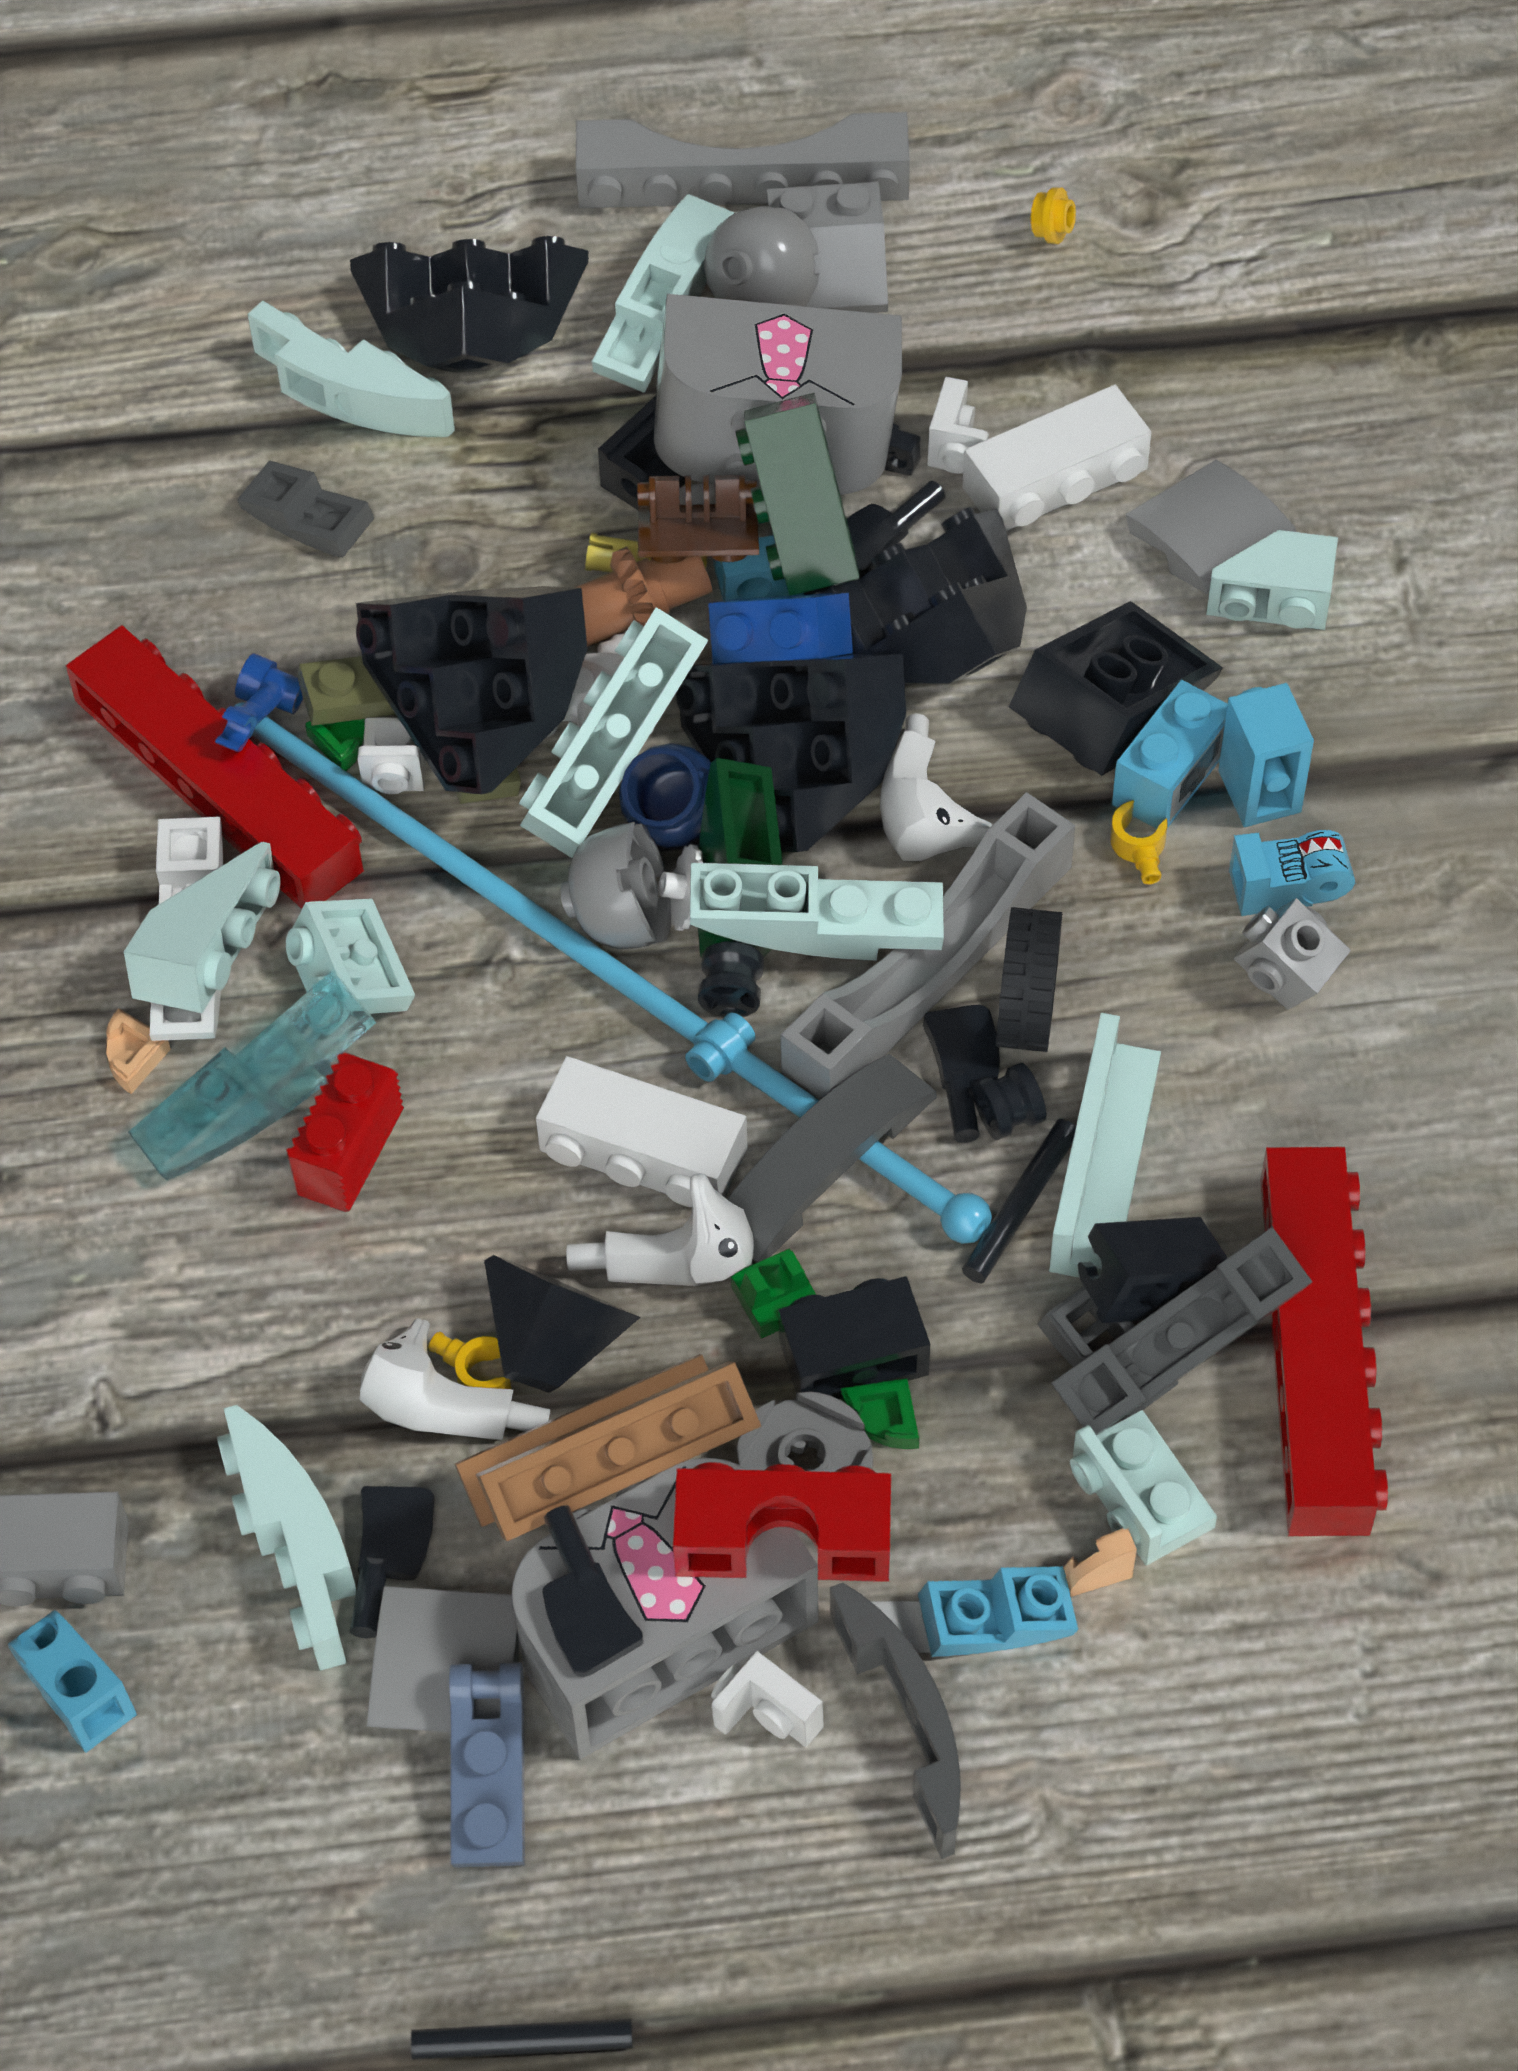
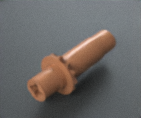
M628 547L613 552L610 564L611 573L576 586V588H582L587 647L611 638L615 634L627 631L633 620L645 626L656 607L669 614L673 608L712 593L711 582L701 557L687 556L684 560L676 563H660L648 558L636 562Z

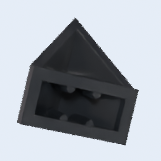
M492 1255L484 1260L503 1376L513 1381L551 1393L563 1385L641 1318L545 1274L496 1255Z

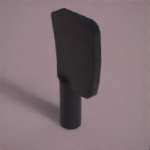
M929 481L894 512H890L877 504H869L847 518L860 578L875 569L871 562L873 557L903 540L909 534L908 530L945 499V492L937 482Z
M968 1005L925 1013L922 1026L934 1052L942 1088L947 1093L954 1139L960 1143L975 1141L979 1138L980 1133L972 1093V1082L986 1076L995 1080L999 1077V1047H996L997 1033L991 1012L983 1005Z
M363 1486L361 1490L362 1544L358 1563L359 1579L350 1625V1633L352 1635L366 1639L376 1637L386 1578L410 1581L415 1580L419 1576L426 1559L433 1529L435 1496L429 1489L402 1486Z
M563 1505L546 1513L544 1521L569 1574L547 1583L542 1593L546 1614L556 1643L573 1673L586 1677L640 1647L643 1644V1632L623 1608L610 1587L600 1564L594 1561L570 1507Z

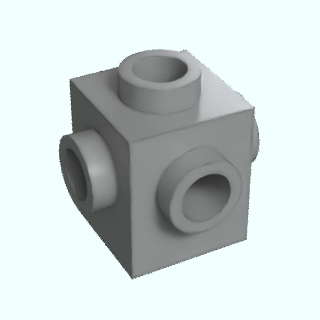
M1296 898L1276 911L1270 906H1266L1257 913L1242 931V934L1248 940L1233 959L1247 971L1250 981L1258 989L1271 994L1288 1010L1318 994L1351 949L1327 927L1326 921L1318 912L1304 906Z

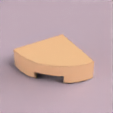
M119 1008L109 1021L106 1031V1056L108 1064L118 1084L128 1093L132 1094L171 1050L169 1040L151 1041L150 1027Z
M1128 1528L1119 1529L1097 1539L1095 1543L1099 1551L1084 1561L1077 1562L1073 1557L1067 1561L1064 1571L1071 1597L1133 1577L1137 1549Z

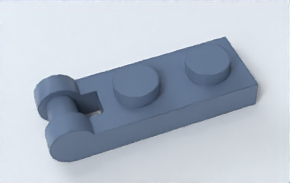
M522 1662L500 1663L499 1670L474 1671L473 1664L450 1665L451 1865L454 1868L525 1865L524 1675ZM500 1698L499 1719H475V1699Z

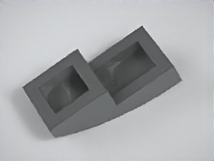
M270 460L237 499L241 509L276 531L307 546L341 558L346 555L374 519L367 501L323 490L315 472Z

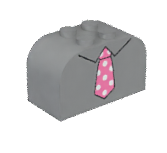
M667 294L657 376L654 444L659 457L674 472L683 477L691 475V480L703 483V475H709V484H715V475L745 474V480H757V487L761 486L755 463L744 466L735 430L746 428L744 410L815 392L840 495L867 488L881 476L886 465L902 376V316Z
M715 1458L687 1460L662 1471L652 1478H646L620 1490L616 1498L593 1511L582 1509L573 1513L594 1561L600 1564L610 1587L623 1608L643 1632V1644L590 1676L581 1677L573 1673L556 1643L546 1614L542 1593L544 1586L559 1577L569 1574L551 1534L535 1544L519 1564L513 1581L512 1601L523 1665L532 1685L579 1760L716 1682L731 1666L738 1664L742 1667L756 1651L764 1654L818 1623V1564L793 1528H772L760 1534L753 1541L747 1556V1578L675 1577L673 1534L677 1468L693 1469L702 1463L717 1462L727 1464L735 1470H747L740 1465Z

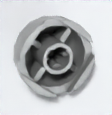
M759 206L738 211L717 226L708 242L704 260L707 285L714 297L719 299L805 306L818 285L819 273L814 274V255L819 254L817 241L806 222L788 209Z
M635 822L620 824L590 835L577 847L568 868V881H564L561 884V900L568 917H577L584 932L600 944L615 949H634L664 942L667 940L671 928L670 898H658L656 878L661 877L662 873L665 872L663 861L655 841L652 839L647 827L642 823L634 825Z

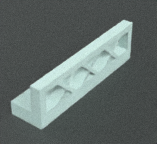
M1101 1013L1053 1231L1049 1272L1079 1277L1078 1263L1091 1261L1097 1267L1098 1274L1100 1275L1102 1263L1099 1256L1094 1253L1088 1235L1095 1223L1124 1222L1128 1219L1160 1064L1161 1051L1117 1043L1120 1016L1106 1013Z

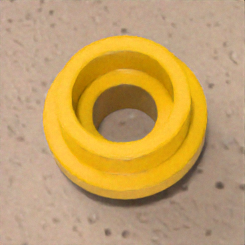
M1052 187L1048 192H1038L1031 208V228L1035 237L1044 238L1049 244H1060L1066 233H1071L1074 228L1076 207L1074 201L1068 199L1064 188Z

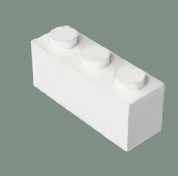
M1112 385L964 449L963 489L980 512L997 509L1003 519L1006 531L1017 526H1026L1046 513L1067 504L1079 503L1096 491L1117 482L1129 481L1140 472L1147 470L1151 430L1118 387Z
M566 1056L536 1116L539 1149L547 1153L554 1161L571 1167L580 1164L606 1173L615 1182L624 1186L636 1187L642 1185L667 1194L670 1199L686 1207H692L690 1178L692 1175L706 1174L713 1189L723 1197H726L748 1149L747 1119L745 1115Z

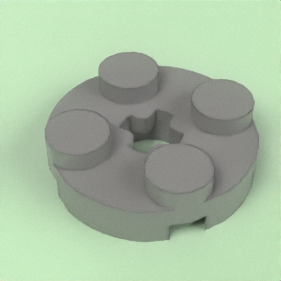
M817 1392L796 1393V1399L785 1400L775 1405L774 1399L762 1405L755 1411L762 1427L740 1436L737 1446L738 1465L747 1470H765L767 1467L776 1464L794 1465V1462L787 1456L791 1451L802 1454L806 1451L807 1447L818 1450L817 1462L820 1464L816 1469H808L807 1471L835 1472L845 1466H864L873 1469L872 1445H870V1439L864 1431V1423L859 1415L839 1399Z

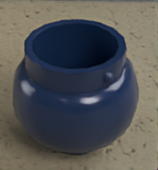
M674 743L652 746L636 756L625 770L619 788L620 809L626 822H635L634 825L642 823L647 827L656 845L666 848L687 846L699 840L711 764L710 760L694 748Z

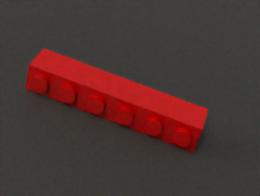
M121 625L65 665L75 702L201 817H220L222 837L242 854L260 842L270 843L273 867L280 874V890L301 909L305 902L328 900L364 872L359 847L362 843V838L355 825L343 814L334 816L322 805L317 792L306 780L298 778L295 781L282 769L277 756L266 744L260 742L255 745L248 739L243 750L236 752L215 743V740L223 733L228 720L222 718L226 709L220 707L216 710L204 699L201 689L186 673L177 675L169 668L161 652L150 640L144 638L139 641Z
M1266 1147L1260 1178L1264 1232L1273 1227L1312 1280L1309 1286L1271 1313L1288 1537L1370 1536L1377 1511L1387 1510L1388 1481L1386 1470L1375 1469L1373 1449H1380L1382 1444V1417L1380 1408H1369L1367 1388H1374L1376 1385L1377 1367L1374 1347H1363L1362 1328H1369L1371 1299L1369 1288H1358L1356 1269H1364L1365 1266L1363 1229H1353L1351 1211H1358L1360 1205L1358 1172H1347L1345 1147Z

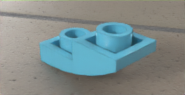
M1064 1566L1000 1568L991 1580L927 1581L918 1593L931 1657L979 1654L1026 1647L1073 1636L1078 1631Z

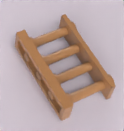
M699 1354L456 1462L454 1465L480 1526L484 1527L496 1522L502 1539L509 1541L545 1525V1514L556 1507L568 1505L572 1512L762 1426L736 1363L728 1361L708 1370L703 1355Z

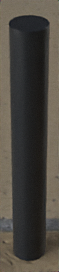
M1065 1119L1056 1120L962 1267V1272L967 1278L976 1283H984L1071 1147L1076 1126Z
M632 2018L411 2030L412 2060L633 2048Z

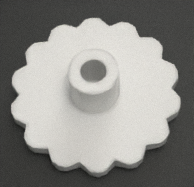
M690 844L689 847L685 846L682 855L678 857L674 872H663L659 881V895L670 898L671 924L678 931L689 929L691 926V863H703V852L698 849V845Z

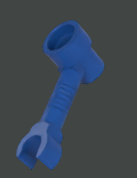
M252 653L245 661L235 686V697L246 702L242 706H229L226 709L222 718L228 720L223 733L215 740V743L236 752H241L248 739L252 736L255 727L275 708L294 715L303 701L298 678L278 670L276 662Z

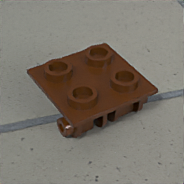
M745 474L715 475L716 504H710L709 475H703L704 504H692L691 475H685L686 504L680 505L679 476H649V482H637L639 506L638 557H651L652 560L660 563H676L684 560L687 556H711L717 561L735 562L744 559L747 555H759L758 519L751 495V488L757 487V480H745Z

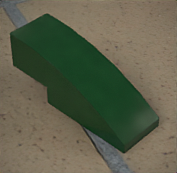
M715 758L712 761L705 793L699 850L703 852V863L782 865L771 767ZM698 928L701 958L705 949L715 943L726 941L740 942ZM747 944L759 950L763 957H765L772 950L765 947Z

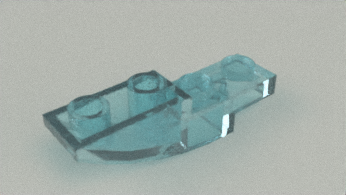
M331 971L239 1053L234 1055L224 1047L128 1133L159 1174L167 1181L194 1170L254 1137L320 1089V1086L327 1083L325 1076L332 1074L331 1062L337 1058L336 1055L343 1053L377 1022L343 980Z

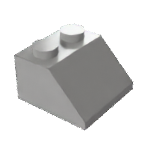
M879 181L767 189V206L772 208L780 207L792 211L806 222L817 241L819 254L814 255V274L819 273L818 285L805 307L869 313L888 312L884 221Z

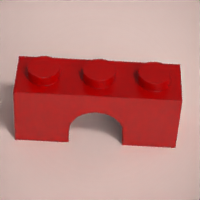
M717 1462L702 1463L693 1469L677 1468L673 1534L675 1577L747 1578V1556L753 1541L769 1529L789 1527L803 1532L814 1543L818 1553V1580L889 1582L891 1473H876L873 1469L864 1466H845L835 1472L805 1471L801 1467L791 1464H776L767 1467L765 1470H735L727 1464Z

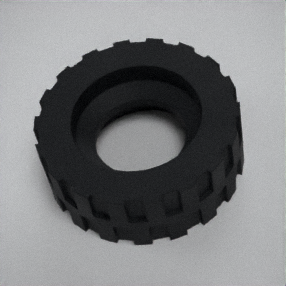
M1011 907L1001 982L996 1047L1048 1052L1063 912Z

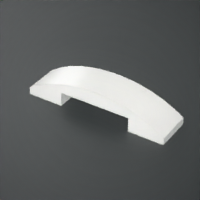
M220 817L158 819L156 874L159 881V904L223 866L222 823ZM216 990L203 1013L151 1003V1041L215 1038L221 990Z

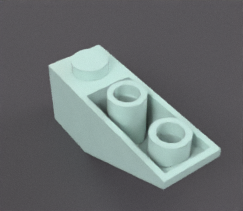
M258 843L148 912L124 950L133 999L198 1013L204 1012L216 990H222L225 987L230 975L231 965L240 950L247 948L251 944L256 924L266 907H272L278 898L280 874L273 867L270 843Z

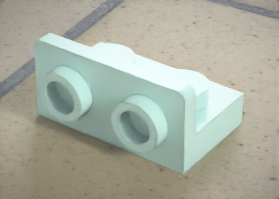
M373 899L305 902L293 928L287 934L286 952L291 964L297 968L307 992L309 1008L313 1014L317 1015L325 1036H340L351 1015L407 1011L415 997V993Z
M1143 1410L1113 1425L1097 1436L1089 1425L1076 1431L1073 1458L1070 1459V1466L1078 1484L1088 1495L1096 1492L1109 1511L1107 1513V1521L1112 1532L1122 1528L1129 1529L1137 1549L1136 1552L1146 1566L1215 1528L1217 1515Z

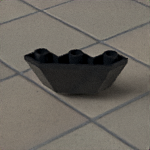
M557 236L534 238L531 241V246L512 253L486 248V243L482 240L462 239L453 242L451 249L432 256L406 251V245L402 243L382 242L373 245V251L350 259V271L387 347L426 367L449 372H479L509 364L552 341L589 262L588 250L565 245V239Z
M972 507L966 508L945 520L941 524L945 533L930 543L910 549H905L902 543L893 545L873 557L871 562L875 569L858 580L807 591L802 595L849 593L853 653L845 655L903 654L905 683L950 684L962 680L993 664L1021 645L1027 605L1004 522L997 509L975 514Z
M539 586L480 589L356 603L358 617L356 638L361 649L363 665L415 745L419 747L421 754L445 791L479 795L492 793L565 719L588 649L582 588Z
M903 654L839 655L822 659L693 665L676 692L681 728L696 751L709 759L711 763L715 758L771 767L781 851H808L882 783L906 718Z

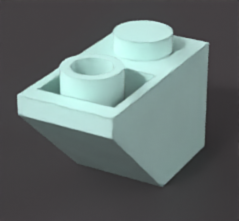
M1277 530L1212 569L1206 615L1226 617L1234 621L1250 620L1281 624L1297 629L1312 628L1325 630L1338 537Z

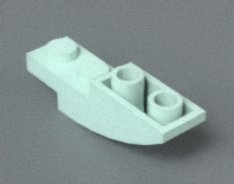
M689 194L675 207L647 246L615 302L616 315L592 360L594 373L645 393L659 365L667 294L700 297L707 283L704 260L708 242L717 226L735 212Z
M263 300L248 313L254 352L277 366L281 392L333 418L383 432L418 437H448L455 431L450 392L438 380L432 377L426 378L406 366L394 353L390 351L383 352L364 339L347 353L343 346L334 339L323 338L305 327L292 313H283Z
M691 863L690 925L736 941L779 951L839 959L877 961L878 948L942 950L944 939L943 883L818 879V866Z
M238 1405L223 1408L230 1433L217 1436L227 1476L240 1473L244 1493L232 1496L241 1534L246 1535L255 1532L262 1556L275 1553L284 1589L297 1585L302 1606L290 1609L289 1612L299 1650L313 1647L320 1671L346 1664L331 1602L356 1595V1587L340 1533L329 1509L307 1472L278 1438Z

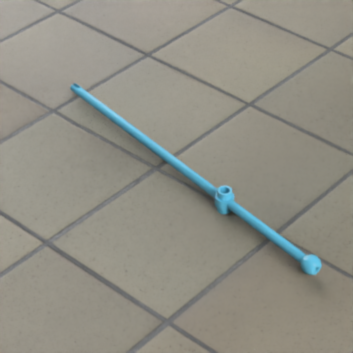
M244 702L238 703L234 706H242ZM266 716L255 727L252 734L255 738L692 1042L694 1046L686 1053V1062L690 1069L702 1080L712 1082L720 1074L727 1075L733 1071L799 1118L820 1101L748 1051L747 1048L755 1041L756 1035L752 1026L742 1016L730 1012L722 1020L714 1019L707 1023ZM879 1141L859 1158V1160L940 1215L943 1231L951 1240L961 1244L974 1243L983 1236L989 1227L992 1214L989 1205L982 1197L971 1192L955 1195Z

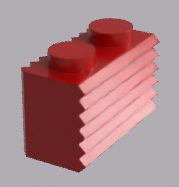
M344 1052L336 1055L338 1063L331 1065L332 1074L325 1076L327 1084L320 1086L321 1094L314 1097L316 1105L309 1107L310 1115L303 1117L304 1126L297 1128L299 1136L292 1138L293 1147L286 1149L298 1196L347 1212L351 1210L404 1106L401 1105L403 1102L400 1098L402 1093L399 1092L401 1087L398 1085L400 1080L397 1079L398 1073L396 1071Z

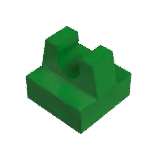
M790 1248L731 1276V1288L761 1339L779 1331L778 1309L790 1306L791 1303L801 1297L816 1294L804 1269Z

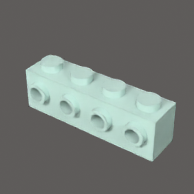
M657 607L645 626L633 620L615 649L616 653L624 657L613 677L603 670L601 671L583 700L584 703L593 709L581 727L570 721L551 751L552 754L561 759L553 773L547 778L538 772L519 802L520 805L529 810L520 826L572 858L577 847L587 837L623 779L625 770L633 759L636 758L708 640Z

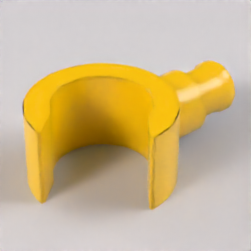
M1134 800L1128 801L1119 806L1114 812L1110 836L1111 846L1119 857L1135 863L1136 869L1141 873V880L1144 884H1155L1162 877L1158 868L1160 863L1159 855L1165 847L1168 821L1165 819L1158 825L1156 831L1148 837H1133L1124 831L1130 824L1133 816Z
M437 1332L430 1340L429 1351L442 1356L445 1363L455 1368L458 1384L467 1387L511 1389L510 1379L498 1377L489 1381H479L468 1374L475 1364L481 1361H492L500 1358L497 1338L482 1336L464 1343L457 1338L452 1340L445 1336L444 1333Z

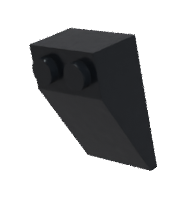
M1129 601L1035 649L1009 704V708L1026 719L1028 725L1033 730L1050 737L1073 754L1074 759L1080 765L1094 770L1103 776L1116 768L1117 760L1181 679L1204 691L1219 677L1223 667L1135 603Z

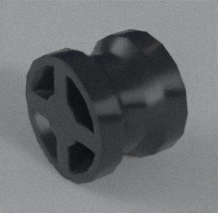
M726 941L707 947L702 953L701 969L706 978L702 980L698 988V1003L707 1012L720 1017H725L730 1012L742 1017L755 1013L760 1007L761 989L756 982L759 981L764 972L763 955L754 947L740 942Z
M1023 1062L1007 1068L1005 1075L996 1080L986 1076L972 1082V1093L976 1109L986 1130L996 1141L1010 1136L1013 1128L1017 1125L1024 1123L1032 1127L1046 1121L1047 1113L1042 1092L1033 1073Z

